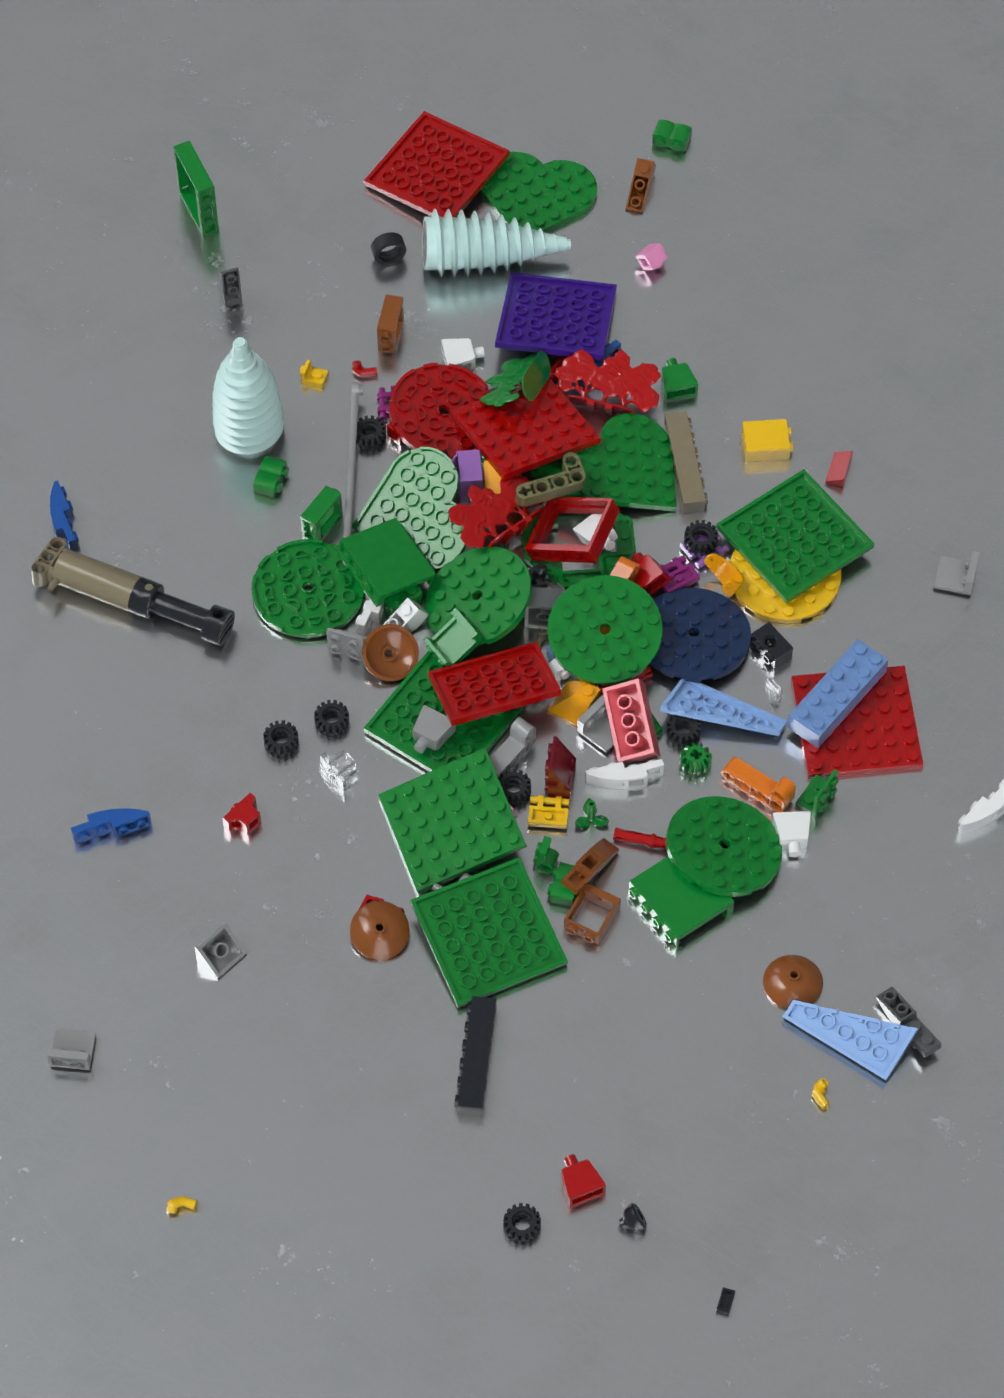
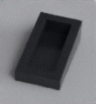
M723 1287L716 1314L729 1317L735 1290Z

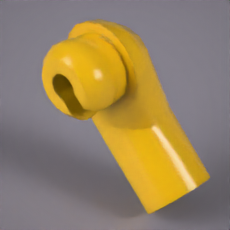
M824 1078L816 1081L812 1090V1097L822 1110L830 1105L824 1096L828 1087V1081Z
M178 1196L167 1202L166 1210L172 1214H175L179 1207L195 1210L198 1200Z

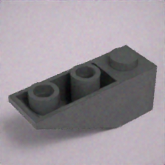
M238 267L222 271L218 277V288L225 307L242 302Z

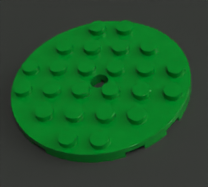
M318 539L295 540L277 547L276 551L262 559L255 575H253L252 598L258 614L270 627L289 636L314 638L327 635L326 631L328 628L341 629L355 617L364 599V589L348 566L343 564V559L336 551L338 545L324 543L323 540ZM307 585L313 587V589L310 590V592L304 590L303 588Z
M488 546L474 548L457 555L451 562L439 570L432 585L428 588L425 598V611L429 614L426 618L429 626L436 634L454 617L450 612L456 607L466 614L485 637L479 645L484 643L491 644L503 638L520 623L525 616L524 611L527 605L531 603L533 594L532 577L527 566L512 551L495 546L489 549ZM476 594H482L480 599L475 600Z
M599 575L576 582L559 596L552 607L548 619V641L555 659L565 671L567 670L575 678L587 683L615 685L635 678L646 670L647 666L655 659L661 645L662 619L656 603L642 587L622 577ZM603 625L610 628V632L602 634L600 628Z
M710 796L692 800L677 810L666 832L665 844L671 863L675 864L680 871L679 874L691 884L692 882L703 888V891L711 894L739 897L750 895L758 889L762 890L772 881L782 861V845L779 843V836L776 834L773 824L756 808L734 798ZM722 842H724V844H726L728 848H722L719 844H722Z

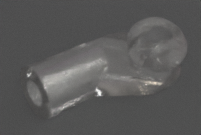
M769 678L765 682V686L771 691L769 700L773 704H778L782 700L783 689L772 678Z

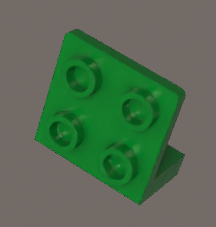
M834 769L827 780L816 774L796 801L795 806L803 811H810V815L816 817L819 812L822 813L827 806V800L829 798L832 799L837 792L838 770Z

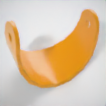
M709 554L704 559L705 565L722 583L724 594L731 598L744 583L742 574L731 562L718 554Z

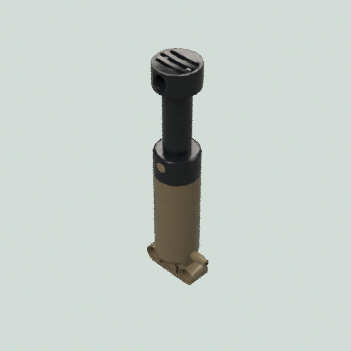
M60 537L52 538L31 566L32 583L40 587L45 586L50 581L47 588L49 592H52L59 585L146 619H152L157 614L201 631V638L218 646L224 645L233 628L235 620L234 611L216 604L208 610L165 594L164 586L158 582L66 549V541Z

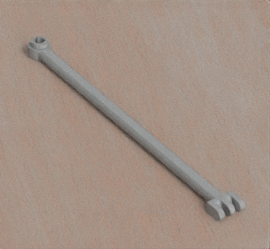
M352 382L343 538L350 536L352 532L359 395H363V384Z

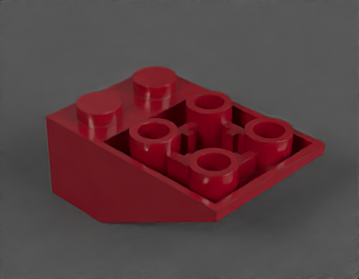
M554 736L553 743L548 745L544 791H548V797L556 798V796H562V798L570 799L569 801L571 802L576 772V758L559 738Z

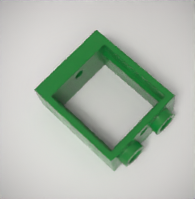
M326 485L302 513L300 520L303 538L322 540L343 515L342 497L337 489Z

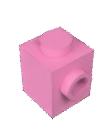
M660 243L649 244L635 255L644 271L660 268L668 258L665 254V249Z

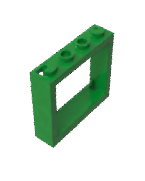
M190 140L173 146L179 193L203 237L219 231L214 184Z

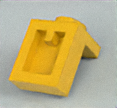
M307 359L305 365L301 366L299 374L302 376L303 384L323 389L329 376V371L311 366V360Z

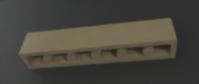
M687 411L665 413L664 426L670 439L673 468L682 513L704 512L705 504H708V495L703 491L705 482L704 478L700 477V473H702L701 463H697L699 456L697 447L694 448L695 434L694 432L691 433L690 430L692 429V420L688 418Z

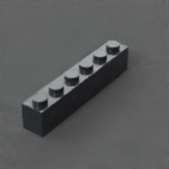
M472 996V1003L467 1005V1015H470L469 1021H465L464 1033H467V1040L463 1039L462 1052H465V1056L460 1058L459 1070L463 1071L462 1076H458L457 1088L460 1089V1093L455 1095L454 1107H458V1115L483 1116L497 998Z

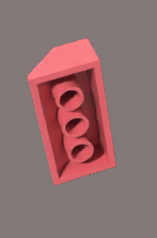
M635 679L603 688L618 763L645 761L661 756L645 683L640 679Z

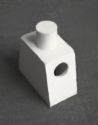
M469 338L441 339V351L445 365H449V363L455 364L471 371L476 368L475 359L485 357L483 346L473 348Z
M592 514L573 528L578 539L585 545H589L602 514ZM613 527L603 547L607 551L615 547L614 541L618 538Z
M810 811L773 812L772 824L775 827L776 834L779 836V843L782 845V849H788L790 857L800 856V848L807 847Z

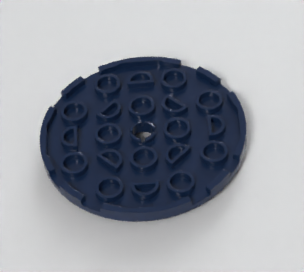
M681 588L670 593L666 592L654 599L662 619V639L659 651L650 665L659 672L671 678H683L687 682H701L703 679L710 678L716 680L733 672L746 658L751 642L750 624L741 608L729 598L707 589ZM689 632L698 633V636H691Z

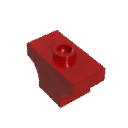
M249 793L239 803H235L223 817L224 828L229 832L233 829H240L248 835L261 823L260 812L255 809L257 807L256 797L253 794Z

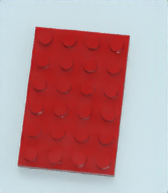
M537 642L428 671V678L451 726L562 695L561 689Z

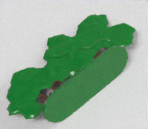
M544 351L534 352L524 359L514 357L504 362L501 370L504 372L485 381V383L491 384L490 386L499 388L480 398V401L488 406H503L507 402L516 400L520 396L517 392L521 389L529 401H534L550 376L551 367L547 354Z

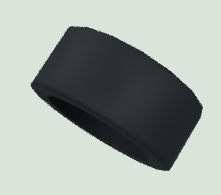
M394 232L381 234L371 244L375 261L383 265L399 261L404 257L407 250L402 236ZM395 246L391 250L382 251L386 247Z

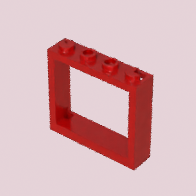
M558 497L548 500L525 550L532 561L597 563L620 510L613 498ZM559 513L602 514L589 545L545 543Z

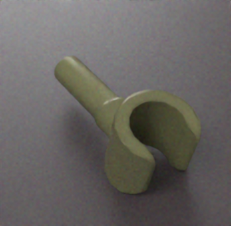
M541 627L537 629V644L541 649L543 642L548 639V629L546 633H540Z

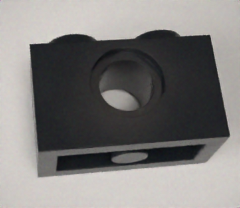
M770 622L751 633V647L754 651H758L765 663L770 664L774 669L792 658L793 647Z

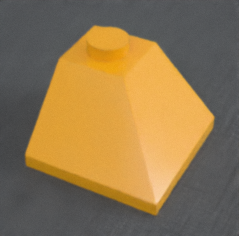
M569 681L561 690L562 695L556 697L550 705L548 712L577 727L578 719L600 698L601 689L584 681Z

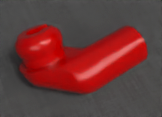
M354 361L352 363V371L361 378L378 376L376 367L364 368L361 361Z

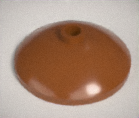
M386 624L375 628L368 634L362 647V658L365 667L373 676L383 681H397L405 678L418 662L419 649L414 636L407 629L399 625ZM386 650H389L391 652L390 657H386Z
M374 901L362 906L355 913L350 924V937L354 947L360 954L372 960H387L395 957L404 949L409 939L410 928L406 915L399 907L389 902ZM382 925L383 930L377 931L376 926Z
M785 955L775 959L768 965L763 976V988L772 1003L787 1010L793 1000L814 1004L822 993L823 977L819 968L811 960L799 955Z

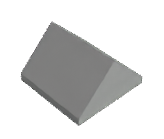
M226 922L218 926L195 947L197 961L216 978L223 975L247 953Z

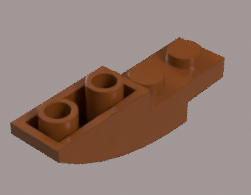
M605 838L601 839L575 863V866L562 879L561 884L577 895L594 875H597L619 852V849Z

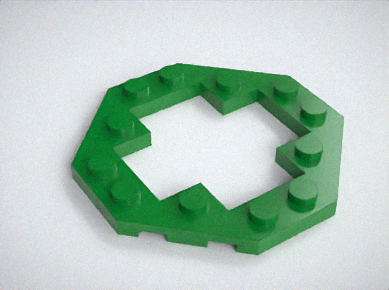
M580 492L561 496L583 498ZM620 512L614 523V530L618 535V538L615 540L617 552L601 553L599 556L600 569L563 571L562 562L532 561L525 548L540 515L521 534L524 562L531 567L537 564H545L548 568L546 578L565 590L585 578L610 575L621 556L631 560L632 556L636 554L633 519L627 515L624 516ZM558 517L553 528H558Z

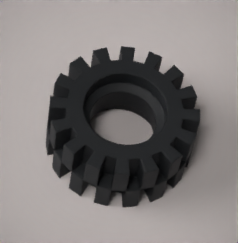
M368 415L365 416L364 420L362 417L359 418L357 424V446L359 448L362 446L363 450H366L367 447L368 451H372L373 447L375 450L378 449V446L381 448L386 441V426L383 420L380 421L379 417L374 419L372 415L371 418H368ZM366 430L377 432L374 436L363 435V432Z
M696 520L695 524L691 522L690 526L686 527L684 533V544L686 549L689 548L688 552L692 553L694 551L696 556L698 553H700V556H704V553L709 555L710 551L714 552L718 543V530L716 526H711L709 521L705 524V520H702V523H699V520ZM702 534L707 536L708 540L700 542L695 540L694 536Z
M327 700V704L322 702L321 706L318 705L316 707L317 710L314 712L315 727L320 734L323 732V736L329 734L330 737L336 734L337 737L340 736L339 732L343 734L345 729H348L349 712L342 702L337 704V700H334L333 703ZM329 714L339 716V720L334 723L326 722L324 718Z
M671 715L667 721V738L670 739L672 744L675 742L677 747L679 744H682L681 748H684L686 744L691 747L693 742L696 744L697 740L699 741L702 724L698 719ZM679 725H687L691 727V731L684 734L678 732L676 728Z
M282 720L281 724H279L278 721H275V725L270 723L269 728H265L263 734L264 746L270 755L274 753V757H278V754H280L281 758H284V754L288 757L290 756V751L294 753L295 748H298V731L294 725L291 726L290 722L285 724V720ZM278 735H286L289 738L285 743H276L274 741V738Z
M508 769L506 774L502 772L501 777L498 776L510 805L514 803V807H518V803L523 805L524 800L526 802L529 800L531 780L526 773L523 775L522 770H519L517 773L516 769H513V772H510V769ZM516 783L521 786V790L509 792L506 787L508 784Z
M519 1203L518 1207H516V1204L512 1205V1209L508 1208L507 1214L505 1213L504 1233H506L508 1239L511 1237V1241L514 1243L516 1240L518 1244H522V1241L528 1244L530 1239L534 1241L535 1236L538 1237L541 1230L539 1212H536L534 1206L530 1208V1204L527 1203L526 1206H523V1203ZM519 1217H525L530 1221V1226L525 1230H519L514 1225L515 1220Z

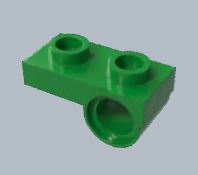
M544 836L542 843L538 842L533 862L536 863L535 870L547 874L553 873L559 857V853L555 849L550 848L552 840L550 837Z

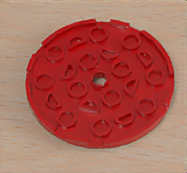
M438 362L423 364V367L415 370L411 369L405 373L396 383L389 402L390 421L399 438L412 450L420 447H432L440 451H447L449 458L452 460L457 451L478 449L451 417V410L480 400L490 390L488 385L478 375L464 367L450 363L449 365H440ZM439 409H446L448 413L441 415Z

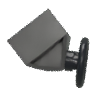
M537 564L529 569L532 577L533 594L531 603L525 609V626L548 628V619L552 607L565 589L554 583L547 582L545 580L548 573L547 566L545 564Z

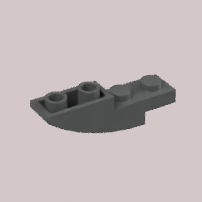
M893 986L876 996L877 1001L892 1023L918 1028L917 1033L909 1044L912 1049L916 1048L926 1058L941 1048V1042L917 1018V1012Z

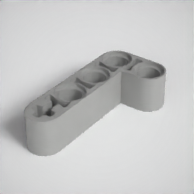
M518 717L513 722L510 728V736L490 757L497 776L501 777L502 772L506 774L508 769L511 771L535 743L536 728L521 717Z

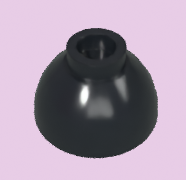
M634 1203L629 1204L625 1208L623 1217L619 1219L624 1230L641 1231L646 1229L647 1226L643 1213Z

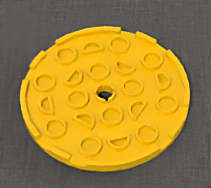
M736 549L730 559V562L739 570L744 578V583L735 592V598L744 608L752 611L755 616L770 622L790 624L799 623L801 620L810 617L814 618L824 612L830 603H833L840 588L841 569L786 604Z

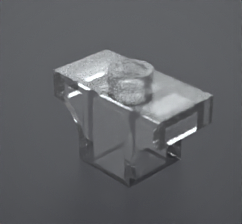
M345 750L338 754H329L327 752L321 754L320 765L324 768L327 777L330 780H334L343 791L350 788L349 778L357 772L356 762Z

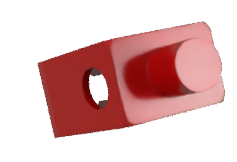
M636 553L632 556V560L640 565L633 582L642 587L649 595H652L672 580L661 565L649 554L643 556L642 553Z
M575 1154L564 1158L567 1167L561 1170V1179L569 1208L606 1193L605 1182L589 1160L586 1159L578 1162Z

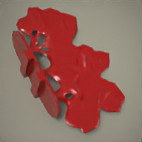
M580 349L573 356L564 359L562 367L556 368V371L553 373L558 378L557 387L562 392H570L572 389H576L581 395H567L568 400L573 404L587 407V411L595 412V409L605 411V415L612 416L613 413L636 414L633 409L626 407V405L633 403L642 412H646L652 407L656 408L658 405L659 394L651 388V385L661 378L657 366L642 363L631 368L630 357L622 349L615 353L614 357H608L603 360V366L601 367L596 366L594 359L589 353ZM578 380L584 382L585 390H583V387H579ZM594 389L602 391V401L587 398L588 392ZM631 394V399L627 400L628 395ZM618 396L620 397L621 405L608 403L607 398Z
M513 476L506 480L501 478L499 494H495L492 489H480L478 486L471 485L468 491L471 505L459 503L449 509L450 522L463 526L460 538L467 547L482 548L488 535L495 537L489 544L488 549L492 546L496 547L501 543L506 545L515 534L517 536L521 535L528 525L542 513L544 509L539 508L528 515L529 506L522 507L524 510H521L520 506L515 502L516 488L523 483L530 482L526 477ZM543 502L531 506L540 507ZM513 512L520 513L523 519L512 525L508 520V516ZM506 524L509 528L498 535L495 527ZM488 528L490 532H486L484 529Z

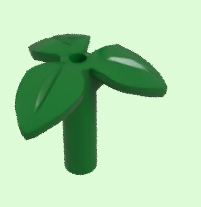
M590 798L586 800L583 806V812L587 817H579L575 821V825L579 828H588L590 822H593L595 827H602L609 823L607 817L603 815L595 816L597 808L595 802Z

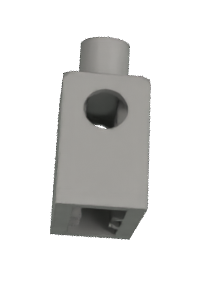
M424 705L413 728V740L416 741L413 748L419 753H423L427 747L434 751L438 750L455 733L456 725L451 726L447 716Z

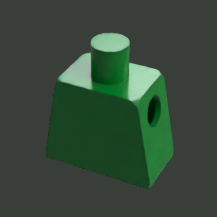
M675 358L668 359L666 361L667 366L662 367L661 374L664 401L698 395V382L688 364H678Z

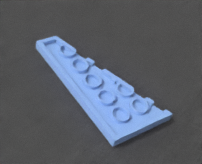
M681 678L663 702L659 711L774 736H780L788 721L702 683L687 682L683 678Z
M796 1000L791 1002L783 1015V1018L885 1081L891 1075L918 1031V1028Z

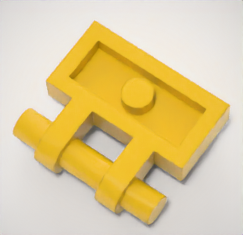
M544 795L531 796L530 804H537V806H529L528 826L567 829L568 808H561V806L569 807L570 799L562 798V796H556V798L544 797ZM544 805H555V807H545Z

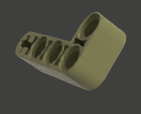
M570 452L563 456V472L519 485L516 488L515 495L517 505L528 507L581 491L585 485L586 475L578 455ZM538 489H544L545 491L540 492Z

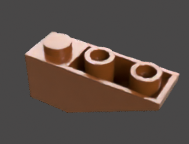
M637 158L626 210L643 213L655 173L656 164L654 161Z

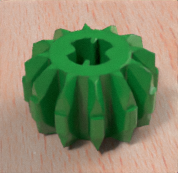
M693 742L691 747L686 745L684 750H681L679 763L682 765L683 771L689 770L690 775L696 772L698 776L700 771L706 773L707 768L711 767L712 754L709 753L708 747L703 748L702 743L696 746Z

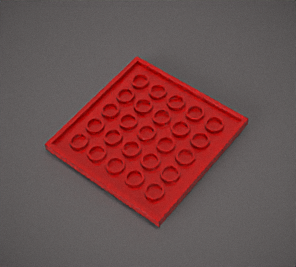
M423 111L365 178L364 184L429 216L436 209L439 217H444L446 210L449 209L452 217H457L459 211L466 208L510 156V151Z
M548 378L534 401H529L521 389L517 392L520 396L516 400L507 402L503 406H488L477 400L451 410V417L503 480L563 458L567 453H576L601 443V437L550 378Z
M905 666L887 667V672L819 748L801 737L808 779L814 778L816 774L820 777H829L834 769L838 770V776L923 768L922 753ZM826 673L791 676L796 707Z

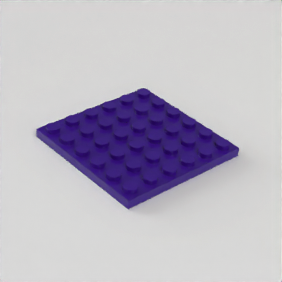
M511 272L495 340V348L536 353L544 351L546 354L558 356H573L575 352L583 349L594 360L603 361L617 285Z

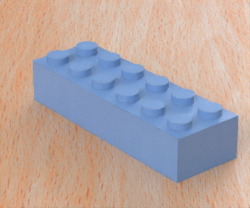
M857 639L788 715L787 728L819 748L887 672L889 659Z

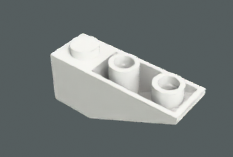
M407 597L383 625H399L411 633L421 625L429 614L417 602Z

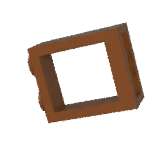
M385 295L377 326L379 351L396 353L404 322L403 297Z
M587 883L581 889L565 916L563 929L571 935L582 937L588 943L599 945L621 908V898ZM586 900L610 911L598 932L574 922Z

